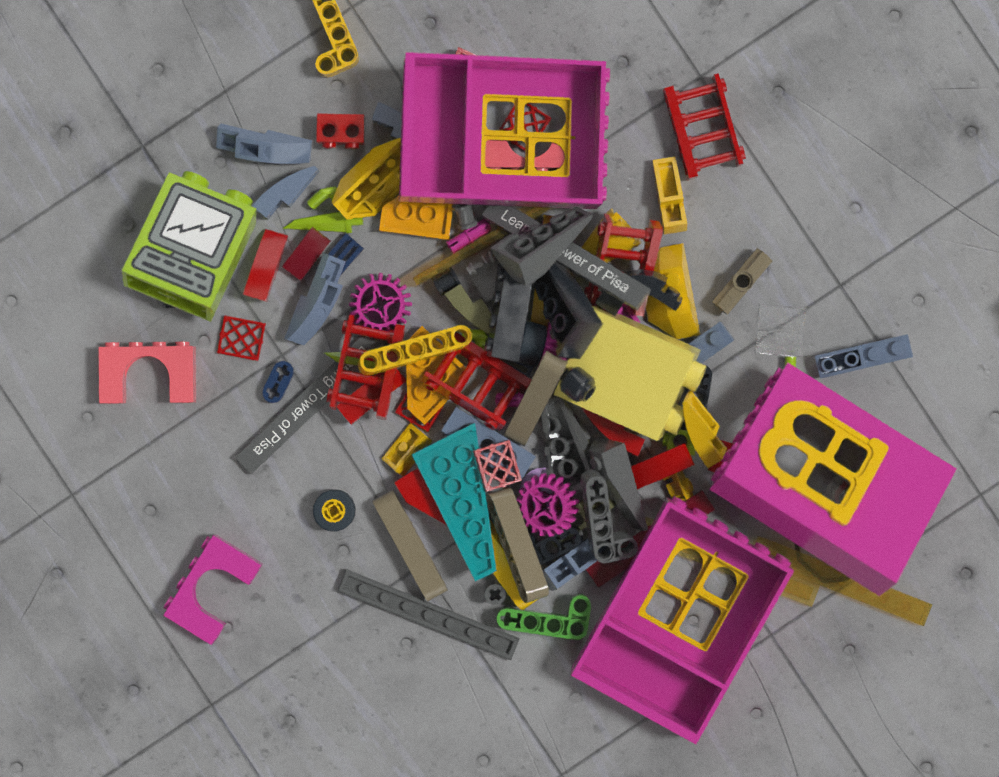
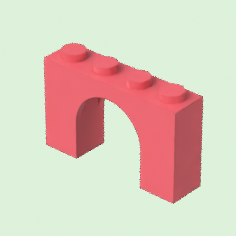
M105 342V347H99L100 404L126 403L127 372L136 360L143 357H155L166 366L170 381V403H196V347L190 346V342H175V346H166V342H152V346H143V342H129V347H119V342Z

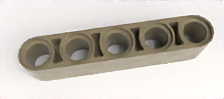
M546 351L504 437L525 447L568 363L567 361Z
M508 487L487 494V506L521 599L524 603H528L548 596L547 582L512 489Z
M394 490L373 500L377 512L427 602L448 591L446 584Z

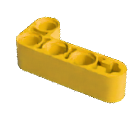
M312 0L333 47L332 50L318 56L315 65L321 76L329 78L355 67L359 62V54L336 1L326 0V2L322 3L321 0ZM328 8L336 11L335 16L331 19L323 16L324 11ZM336 30H343L345 32L343 39H333L332 36ZM352 51L355 54L353 60L349 62L342 60L343 53ZM325 60L333 62V67L329 71H323L320 68L321 63Z

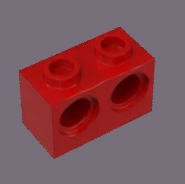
M317 113L316 142L322 144V148L334 149L336 145H345L346 149H359V145H365V115ZM351 126L359 128V134L354 138L346 135L347 129ZM325 127H335V134L332 137H325L323 135Z

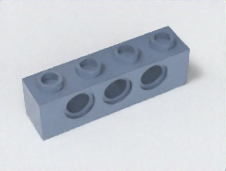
M457 407L441 430L445 433L443 438H446L462 430L464 427L475 423L479 449H481L480 445L484 439H491L494 444L509 440ZM510 441L522 479L536 456ZM496 446L495 450L502 453L505 446ZM481 451L480 454L488 457L490 452ZM493 452L490 460L497 463L500 456ZM501 462L500 466L507 469L508 465ZM490 463L487 464V465L490 466L491 468H493V469L495 468L494 465H492V464H490ZM512 465L510 471L515 474V471H514V468H513V465ZM507 475V478L514 481L515 478L513 476Z

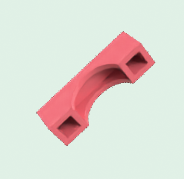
M488 140L486 142L485 166L488 169H524L525 157L516 154L506 140ZM552 143L544 154L535 157V169L538 171L559 169L564 163V151L559 145Z

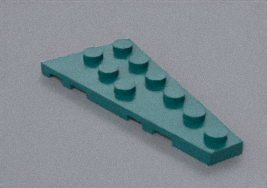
M473 423L412 454L476 582L497 570L486 493L473 453L474 450L479 449L476 424Z

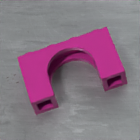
M216 534L212 538L209 536L206 538L201 546V549L204 550L199 558L195 556L188 567L191 570L188 577L183 576L176 586V589L179 590L174 598L170 596L163 607L166 609L163 616L210 645L215 643L226 623L207 612L199 604L196 597V585L199 578L206 571L220 569L250 585L263 565L257 559Z

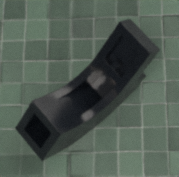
M651 270L625 272L626 275L650 288V296L658 299L675 311L682 302L680 292L671 286H668V288L664 286L668 278L665 275ZM602 290L596 300L597 305L616 316L624 302Z

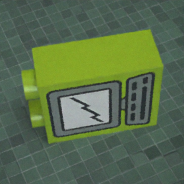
M184 171L182 177L169 172L122 269L123 284L125 287L211 322L256 226V208L251 206L253 203L252 199L240 191L228 189L225 195L208 189L209 182L199 174Z

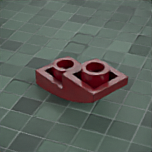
M311 227L282 267L301 281L331 240L314 227Z

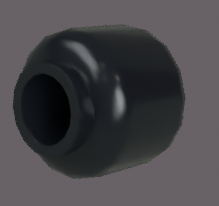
M574 367L571 370L566 369L560 377V390L574 402L589 400L596 390L594 386L595 379L581 367Z

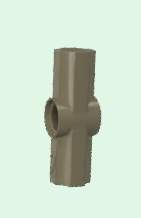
M757 248L736 274L732 276L731 280L715 297L712 303L728 315L772 263L769 256ZM739 275H743L748 279L746 288H741L737 285L736 279Z

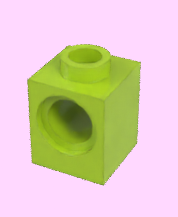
M679 430L677 435L685 437L690 455L695 456L696 449L691 442L688 431ZM665 432L662 446H666L665 451L675 447L673 440L677 435Z

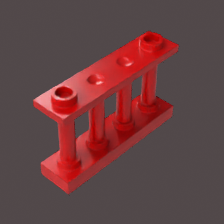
M719 73L713 75L712 84L683 92L675 91L674 86L663 89L687 181L696 179L698 177L697 172H700L702 168L735 160L736 166L739 167L744 164L743 160L746 159L743 146L738 145L724 92H727V86L724 78L720 79ZM716 92L720 106L687 115L685 113L681 114L679 105L682 104V101ZM723 115L726 128L695 137L687 136L685 127H688V124ZM729 137L732 151L700 160L693 158L691 150L694 149V146Z
M604 214L603 221L598 223L597 235L599 239L595 256L603 261L605 257L635 260L640 263L639 270L654 271L663 228L660 222L650 220L648 228L644 230L613 226L609 214ZM610 235L639 238L645 242L644 248L640 249V251L609 248L607 246ZM589 282V286L584 289V294L593 307L602 291H598L599 287ZM648 296L638 310L632 308L635 316L644 317Z
M349 314L348 321L344 320L341 334H345L334 388H329L327 402L330 403L332 410H336L337 402L373 409V412H377V419L386 420L397 368L385 371V376L380 375V377L344 370L347 356L360 359L367 352L366 350L349 347L352 334L386 340L392 345L403 341L406 330L405 326L395 324V329H390L389 332L355 325L354 315ZM387 352L386 357L390 362L398 361V355L395 352ZM369 357L364 359L375 362L372 358ZM342 379L378 386V389H382L380 398L373 400L339 393Z
M455 332V340L459 343H464L465 337ZM471 341L463 349L446 353L434 374L432 375L426 371L421 379L426 389L431 392L440 393L484 421V425L489 429H497L498 431H501L506 424V421L501 419V416L515 393L519 391L524 393L532 379L500 359L488 357L487 351ZM461 354L468 359V364L452 388L441 381L456 355ZM476 367H481L488 371V376L474 399L471 400L463 395L461 391ZM500 379L507 383L508 389L492 413L482 407L481 404L495 381Z

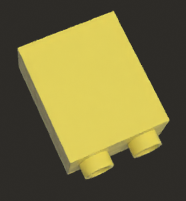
M599 305L593 306L603 325L581 359L569 358L564 371L566 369L571 370L574 367H581L595 379L594 386L596 390L589 400L574 402L560 390L561 380H559L553 395L656 441L661 439L666 431L677 435L684 421L683 407L678 405L684 388L695 392L707 367L697 362L701 350L617 313L614 316Z

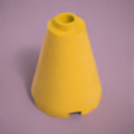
M612 208L606 212V214H609L613 226L631 228L617 212L614 213ZM598 225L581 247L594 256L599 239L597 235ZM610 235L607 247L633 250L642 242L639 238ZM605 257L604 262L608 263L616 258Z

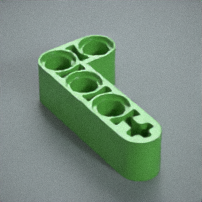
M583 594L574 595L569 602L568 615L504 607L498 611L497 623L505 630L580 640L586 636L588 631L591 603L588 597ZM578 599H583L587 602V606L583 611H576L574 609V602ZM506 612H509L512 618H518L517 613H521L520 627L516 626L517 621L510 620L509 624H504V620L500 619V617L505 616ZM529 615L537 619V624L532 628L524 625V619ZM557 619L560 622L559 629L556 631L549 630L547 628L548 621ZM579 622L583 625V631L575 635L570 631V627L573 623Z

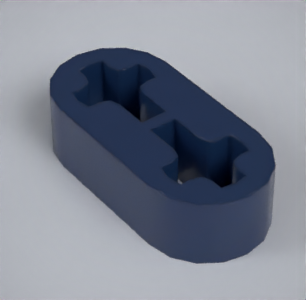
M279 361L275 364L262 392L266 401L278 403L283 399L294 376L292 364L286 361ZM284 365H287V371L290 374L289 376L284 375L280 382L278 381L280 372L277 370L279 367L283 368ZM278 383L277 392L280 395L270 399V394L267 390L269 388L273 389L275 384Z

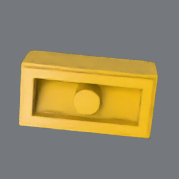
M410 423L381 459L398 474L404 476L415 463L412 454L428 447L432 440Z

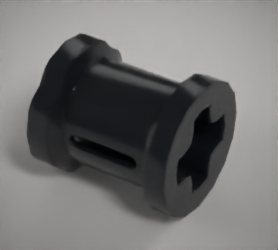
M452 267L443 275L431 278L441 297L444 296V292L461 284Z

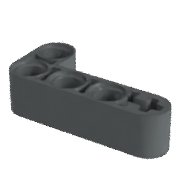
M594 469L585 471L581 476V488L590 551L601 563L633 557L638 551V545L631 534L626 531L613 532L605 479ZM601 501L598 508L592 509L595 502ZM598 524H604L601 530L595 531ZM629 541L627 547L621 548L623 542ZM601 546H607L603 552L598 553Z

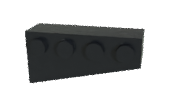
M554 262L548 271L533 283L539 301L544 303V317L550 321L552 327L549 331L551 338L556 340L558 345L555 349L557 356L581 359L603 323L572 272L559 263Z
M501 263L497 266L495 291L492 300L493 308L488 325L490 333L485 341V351H487L488 357L519 361L532 283L525 286L512 279Z

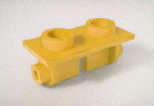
M683 470L663 479L667 480L672 477L673 482L666 484L671 498L675 496L685 500L683 497L685 496L687 500L693 496V485L689 478L686 479Z

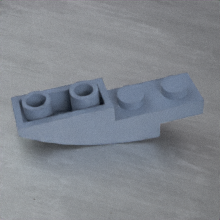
M220 124L217 127L216 148L235 152V158L250 161L301 164L311 161L312 140L267 130L263 134Z
M323 253L307 297L300 296L284 339L305 345L320 329L332 311L343 285L337 283L346 261Z
M720 321L691 341L689 345L701 350L697 362L702 364L733 342L734 338Z
M906 334L817 355L815 359L821 379L911 358L913 353L909 336Z

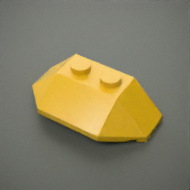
M401 138L374 147L341 178L331 203L347 220L375 216L382 210L384 205L399 194Z
M684 243L661 247L658 251L654 271L668 277L664 286L667 288L671 286L679 291L682 302L675 311L658 299L648 295L646 304L648 321L676 339L701 335Z

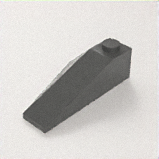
M574 207L551 217L550 222L541 226L534 224L529 227L530 231L518 235L516 232L508 235L492 246L491 251L512 279L528 286L548 271L591 221L593 216L579 207Z
M556 396L548 400L542 412L543 432H545L546 447L544 448L548 461L546 472L547 476L552 473L555 474L556 480L559 477H564L563 484L571 483L568 488L569 491L575 490L578 492L582 490V474L589 469H593L590 464L591 457L589 453L591 445L566 400Z
M602 437L595 438L589 449L592 468L598 471L605 479L608 493L629 525L638 530H648L625 443Z

